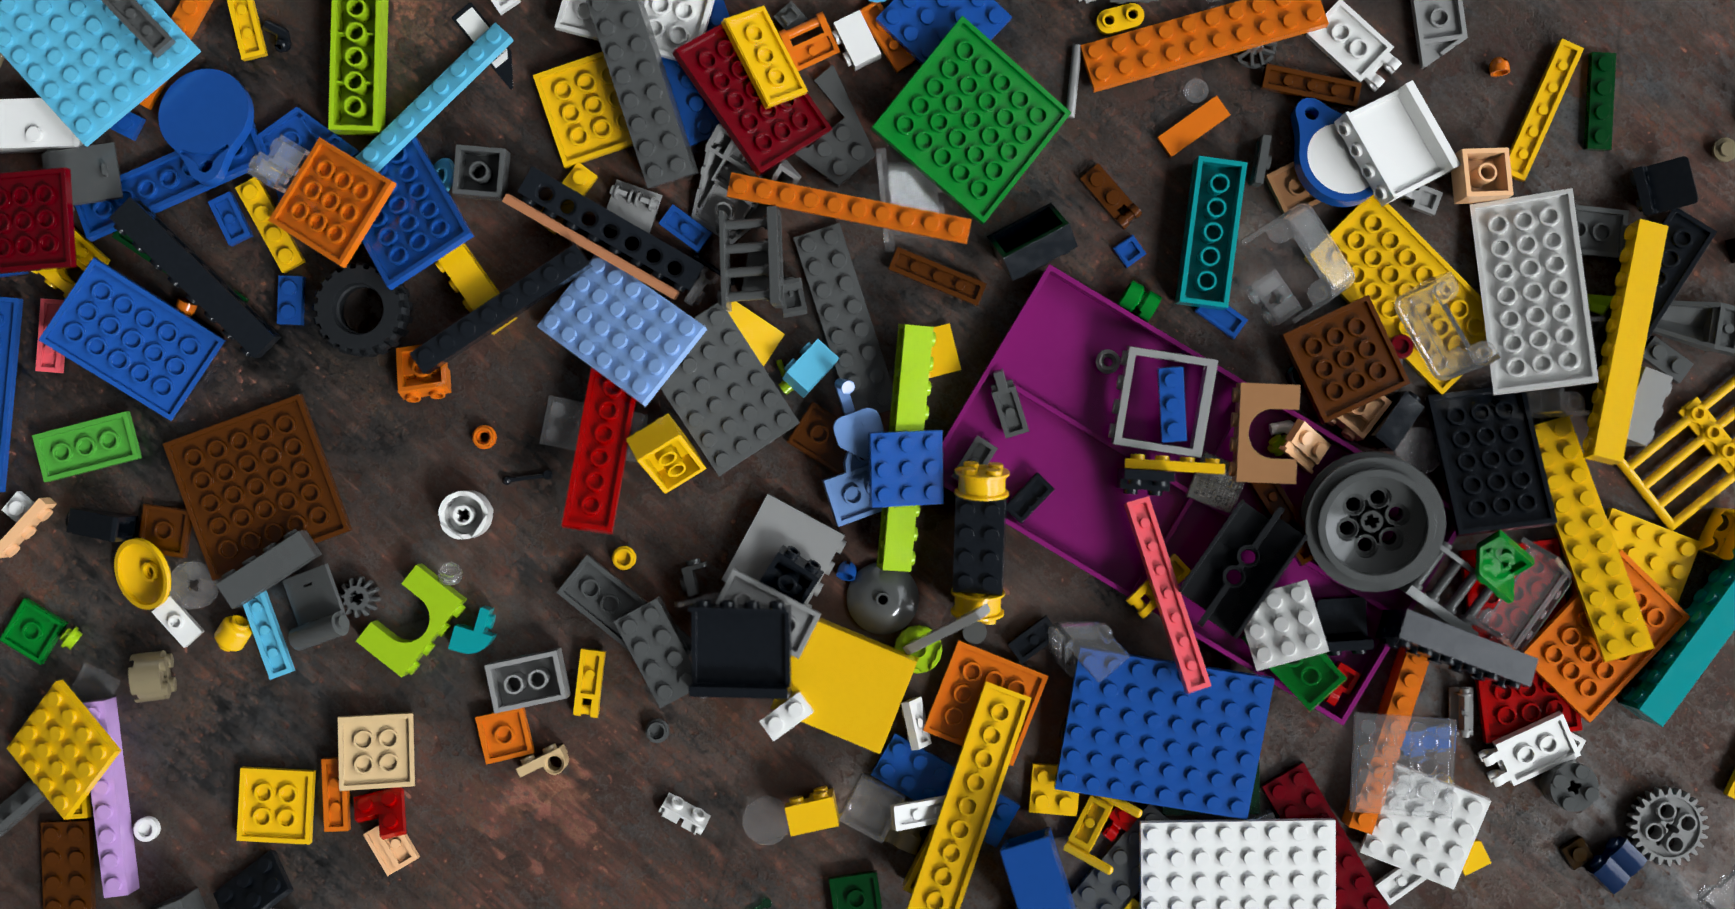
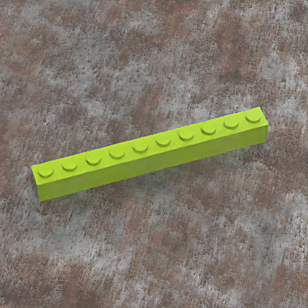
M898 324L889 432L924 430L925 420L929 416L927 396L931 393L929 372L932 371L934 365L933 357H931V350L936 342V334L933 332L934 327ZM920 505L882 507L876 567L887 571L911 572V567L915 564L916 560L913 546L914 541L918 537V529L915 527L916 517L920 514Z

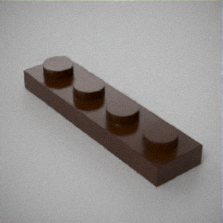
M1266 64L1260 89L1300 98H1315L1324 103L1355 109L1358 105L1362 83Z
M897 247L888 268L889 271L974 306L979 305L987 285L985 282L900 247Z
M1248 482L1270 519L1278 507L1281 506L1285 510L1280 519L1304 535L1306 534L1305 523L1280 484ZM1307 540L1294 557L1299 566H1303L1314 559Z

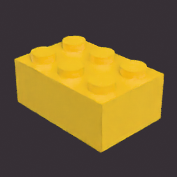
M669 413L656 419L655 422L626 439L636 460L665 494L706 469L696 448Z

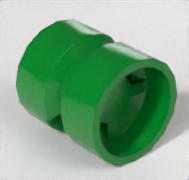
M1132 280L1123 292L1117 305L1129 312H1133L1135 316L1148 322L1160 304L1162 297L1151 290L1148 292L1144 291L1143 285Z

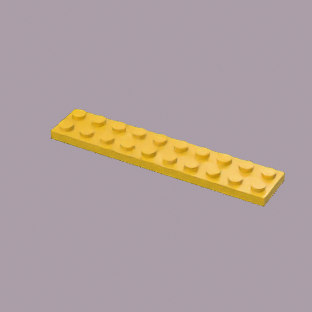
M1567 415L1534 425L1557 518V523L1553 526L1603 663L1653 649L1654 645L1585 458H1583L1584 454L1570 416Z
M987 681L984 682L906 909H960L1031 702V697Z

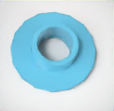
M442 158L433 166L449 191L453 185L454 162L450 158Z

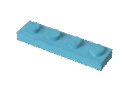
M266 590L244 604L243 607L268 677L271 680L296 670Z

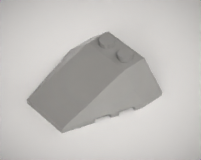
M718 123L706 144L704 164L701 168V178L691 218L719 236V233L716 232L715 220L719 219V211L721 210L729 216V220L762 218L764 215H767V207H770L769 205L727 197L731 172L794 185L798 184L801 176L786 159L757 176L721 123ZM751 228L729 230L730 244L736 242Z

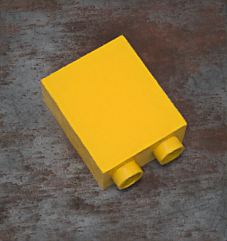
M820 617L800 658L798 659L791 655L792 694L788 699H774L770 709L775 710L798 692H801L814 710V713L801 722L880 754L919 658L911 654L907 655L901 650Z

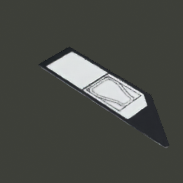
M471 2L452 17V20L472 44L491 27ZM507 47L490 65L512 90V51Z

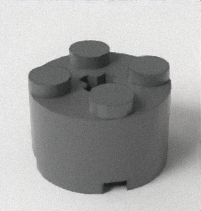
M1573 760L1557 765L1544 772L1542 778L1540 777L1539 786L1543 796L1554 805L1566 811L1578 812L1585 810L1597 801L1600 796L1599 783L1595 773L1589 767Z

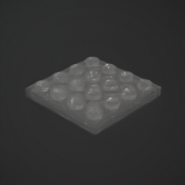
M1354 712L1349 810L1362 813L1452 819L1457 720Z

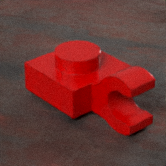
M1340 661L1335 666L1347 677V680L1324 699L1325 702L1333 706L1337 704L1342 692L1350 695L1362 675Z
M1114 806L1109 815L1112 821L1103 830L1102 834L1112 842L1121 828L1128 832L1138 818Z

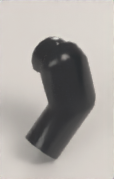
M269 19L266 20L263 30L275 36V43L277 44L274 45L275 49L281 53L288 52L292 46L288 29Z

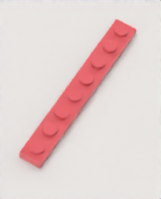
M1147 496L1124 504L1185 694L1210 687L1211 683L1182 595L1178 591L1179 586L1150 497Z

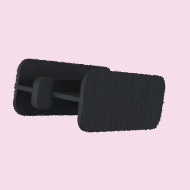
M1244 500L1237 504L1226 523L1223 524L1212 543L1209 544V547L1204 551V554L1178 590L1185 597L1206 610L1197 623L1199 626L1203 627L1207 620H1209L1235 639L1239 637L1307 540L1308 536L1306 534L1304 535L1280 519L1285 510L1284 508L1279 506L1271 519L1245 503ZM1245 550L1252 551L1255 554L1254 562L1250 564L1244 563L1241 560V553ZM1231 570L1238 571L1241 575L1240 582L1237 584L1229 583L1226 578L1227 573Z

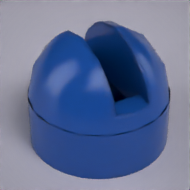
M843 561L837 569L836 576L844 581H853L856 577L857 568L853 562H850L849 565L847 561Z

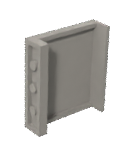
M768 493L721 580L726 582L732 569H736L760 581L783 545L797 548L801 553L800 556L807 561L812 559L818 562L821 566L820 570L824 572L823 575L829 576L835 565V562L832 561L835 553L841 554L847 541L843 540L845 534L836 531ZM823 575L804 602V605L812 608L809 601L813 595L816 597L819 595L824 585L820 582Z

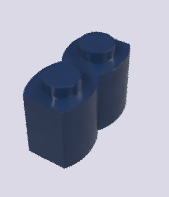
M1621 836L1610 839L1606 843L1604 852L1601 855L1594 856L1595 858L1589 861V866L1586 869L1606 891L1612 894L1621 890L1630 877L1636 874L1647 861L1627 839Z

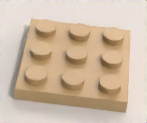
M413 712L338 716L339 791L415 786Z

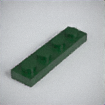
M1589 53L1584 150H1612L1617 53Z

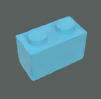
M819 339L813 344L808 342L799 352L802 356L797 361L793 358L784 368L786 373L782 379L803 398L839 360V357Z

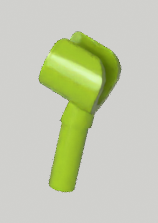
M780 359L776 363L783 377L786 371L784 370L785 367L782 359ZM784 380L778 384L786 395L794 390Z

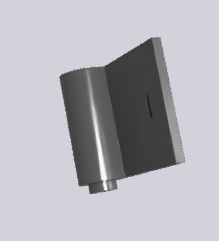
M114 142L63 150L47 149L41 155L43 169L64 167L71 169L73 212L77 205L124 198Z
M328 563L282 580L298 624L297 627L290 630L288 636L289 642L295 650L302 651L348 633L349 620Z

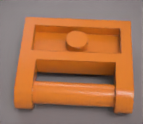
M823 12L815 14L816 17L791 29L778 31L798 71L840 53V49ZM819 26L822 28L823 33L795 46L790 41V39Z

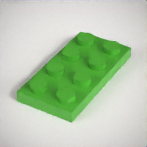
M130 411L32 435L44 482H51L142 458Z

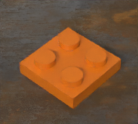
M525 707L495 714L492 712L475 717L486 765L535 753Z

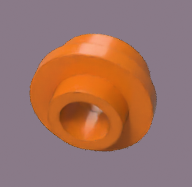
M481 425L473 431L472 440L478 448L489 449L495 445L497 434L491 426ZM485 432L489 435V439L486 442L481 439V435Z

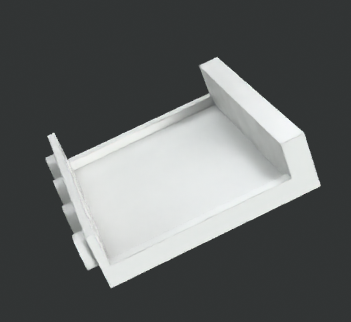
M1413 80L1404 84L1398 90L1355 111L1344 113L1334 121L1338 133L1343 137L1350 154L1356 160L1363 177L1366 178L1375 198L1381 206L1436 180L1461 165Z

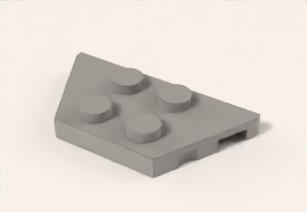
M1410 0L1420 69H1424L1468 38L1463 0Z

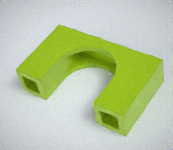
M423 563L417 564L401 584L420 598L428 608L430 619L425 633L416 640H406L394 634L378 620L370 622L356 640L358 644L401 678L408 675V673L412 675L421 665L418 662L423 655L428 656L436 646L433 643L438 636L443 637L451 627L448 624L453 617L458 618L466 608L463 604L467 598Z

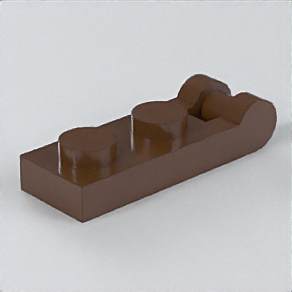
M1099 163L1079 179L1121 229L1125 230L1130 225L1129 222L1132 219H1137L1142 215L1141 210L1127 197ZM1122 206L1128 210L1123 215L1117 211Z

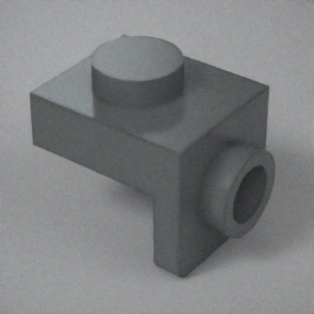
M788 277L784 279L785 308H782L783 318L807 314L801 278Z
M700 558L686 561L687 566L681 568L683 577L680 578L683 592L687 591L688 596L700 593L694 570L708 566L707 561L701 562Z

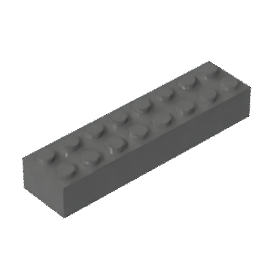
M586 0L647 188H655L698 174L695 159L643 0Z

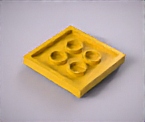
M241 767L236 841L311 844L313 837L316 770Z

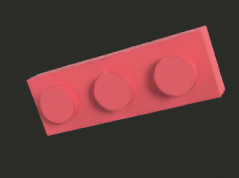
M41 298L38 339L65 300ZM37 340L35 371L64 373L65 356Z

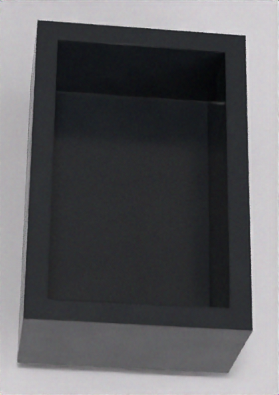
M1052 203L987 236L997 261L1013 281L1024 277L1027 273L1038 267L1047 265L1050 261L1061 255H1066L1078 247L1070 224Z

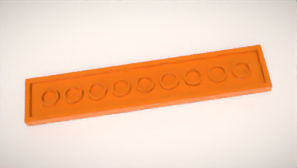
M1240 0L1080 45L1094 93L1327 28L1329 22L1321 0Z

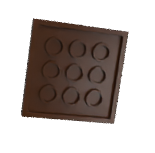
M1369 295L1280 335L1321 424H1325L1410 384L1409 378Z

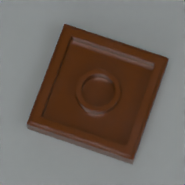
M143 504L138 538L148 540L154 544L164 556L188 558L192 523L187 509Z

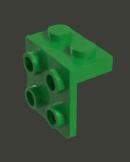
M1498 530L1477 543L1475 576L1481 584H1485L1499 599H1503L1508 604L1513 602L1514 577L1534 566V558L1503 531Z

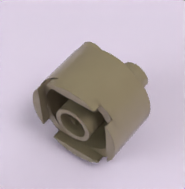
M162 650L137 653L130 656L129 661L134 660L133 667H128V680L131 694L138 697L134 700L136 703L169 699L171 692L177 691V681L175 677H171L170 668L174 667L172 653L167 654L166 651Z

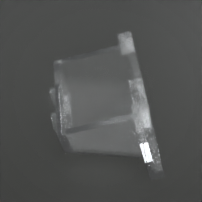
M886 148L876 149V168L881 202L945 214L944 202H939L938 193H942L940 188L910 162H887ZM882 228L884 253L894 252V240L926 236Z

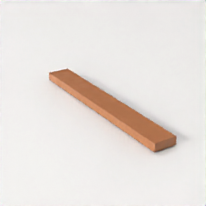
M506 194L502 202L673 300H676L680 292L677 289L513 195Z

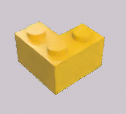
M827 786L817 787L813 789L814 792L810 793L809 798L804 799L803 796H796L790 798L789 802L785 803L784 808L791 837L839 826L840 816L833 788L828 789Z

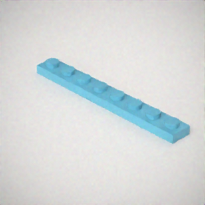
M495 22L355 158L376 172H379L514 41L512 37Z

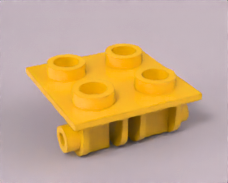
M950 323L934 327L933 332L936 334V342L931 350L934 365L932 371L929 372V378L961 370Z

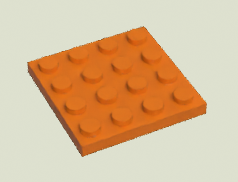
M319 137L268 221L336 264L346 268L397 184Z
M958 640L926 719L923 731L962 746L985 681L1031 697L1032 699L1009 765L1013 766L1049 676Z

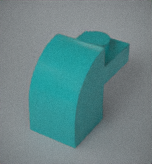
M486 605L480 607L475 627L461 623L455 625L448 649L464 654H473L490 646L497 635L488 631V629L493 628L496 615H493L494 608Z

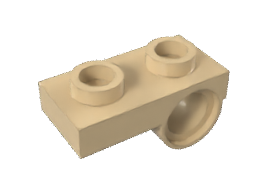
M556 743L542 749L543 754L537 757L531 754L520 760L522 764L516 768L520 778L541 767H544L545 771L552 775L561 773L569 763L568 751L565 745L562 744L557 747ZM552 756H557L561 759V767H555L551 764Z

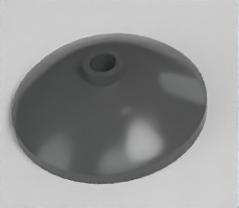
M876 562L859 570L856 573L855 580L850 582L847 590V606L853 620L866 631L875 634H891L903 629L915 616L919 604L918 588L908 572L881 570L876 567ZM881 595H885L888 598L885 604H881L878 601Z

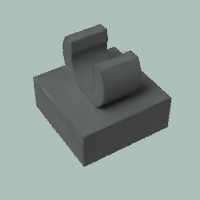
M792 1L773 16L774 20L785 30L808 21V18Z

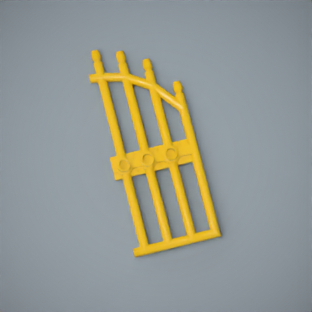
M1735 375L1702 402L1698 397L1687 402L1678 411V414L1682 417L1679 421L1628 462L1623 458V462L1616 464L1671 531H1674L1735 481V437L1731 439L1723 429L1735 419V406L1718 420L1708 410L1735 388ZM1689 426L1697 437L1642 481L1634 469L1684 428ZM1704 445L1712 456L1657 500L1649 488L1699 447ZM1719 463L1727 475L1672 518L1664 507Z

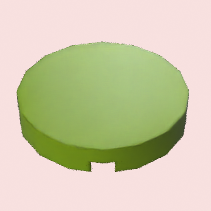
M922 625L909 626L901 631L896 638L894 648L905 652L903 649L905 645L932 631V629ZM941 640L911 654L919 658L913 673L927 672L938 664L942 655Z

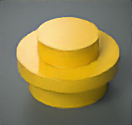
M620 546L612 554V562L620 570H628L636 563V553L629 546Z

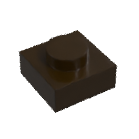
M1579 835L1558 847L1569 867L1573 870L1595 858L1584 839Z

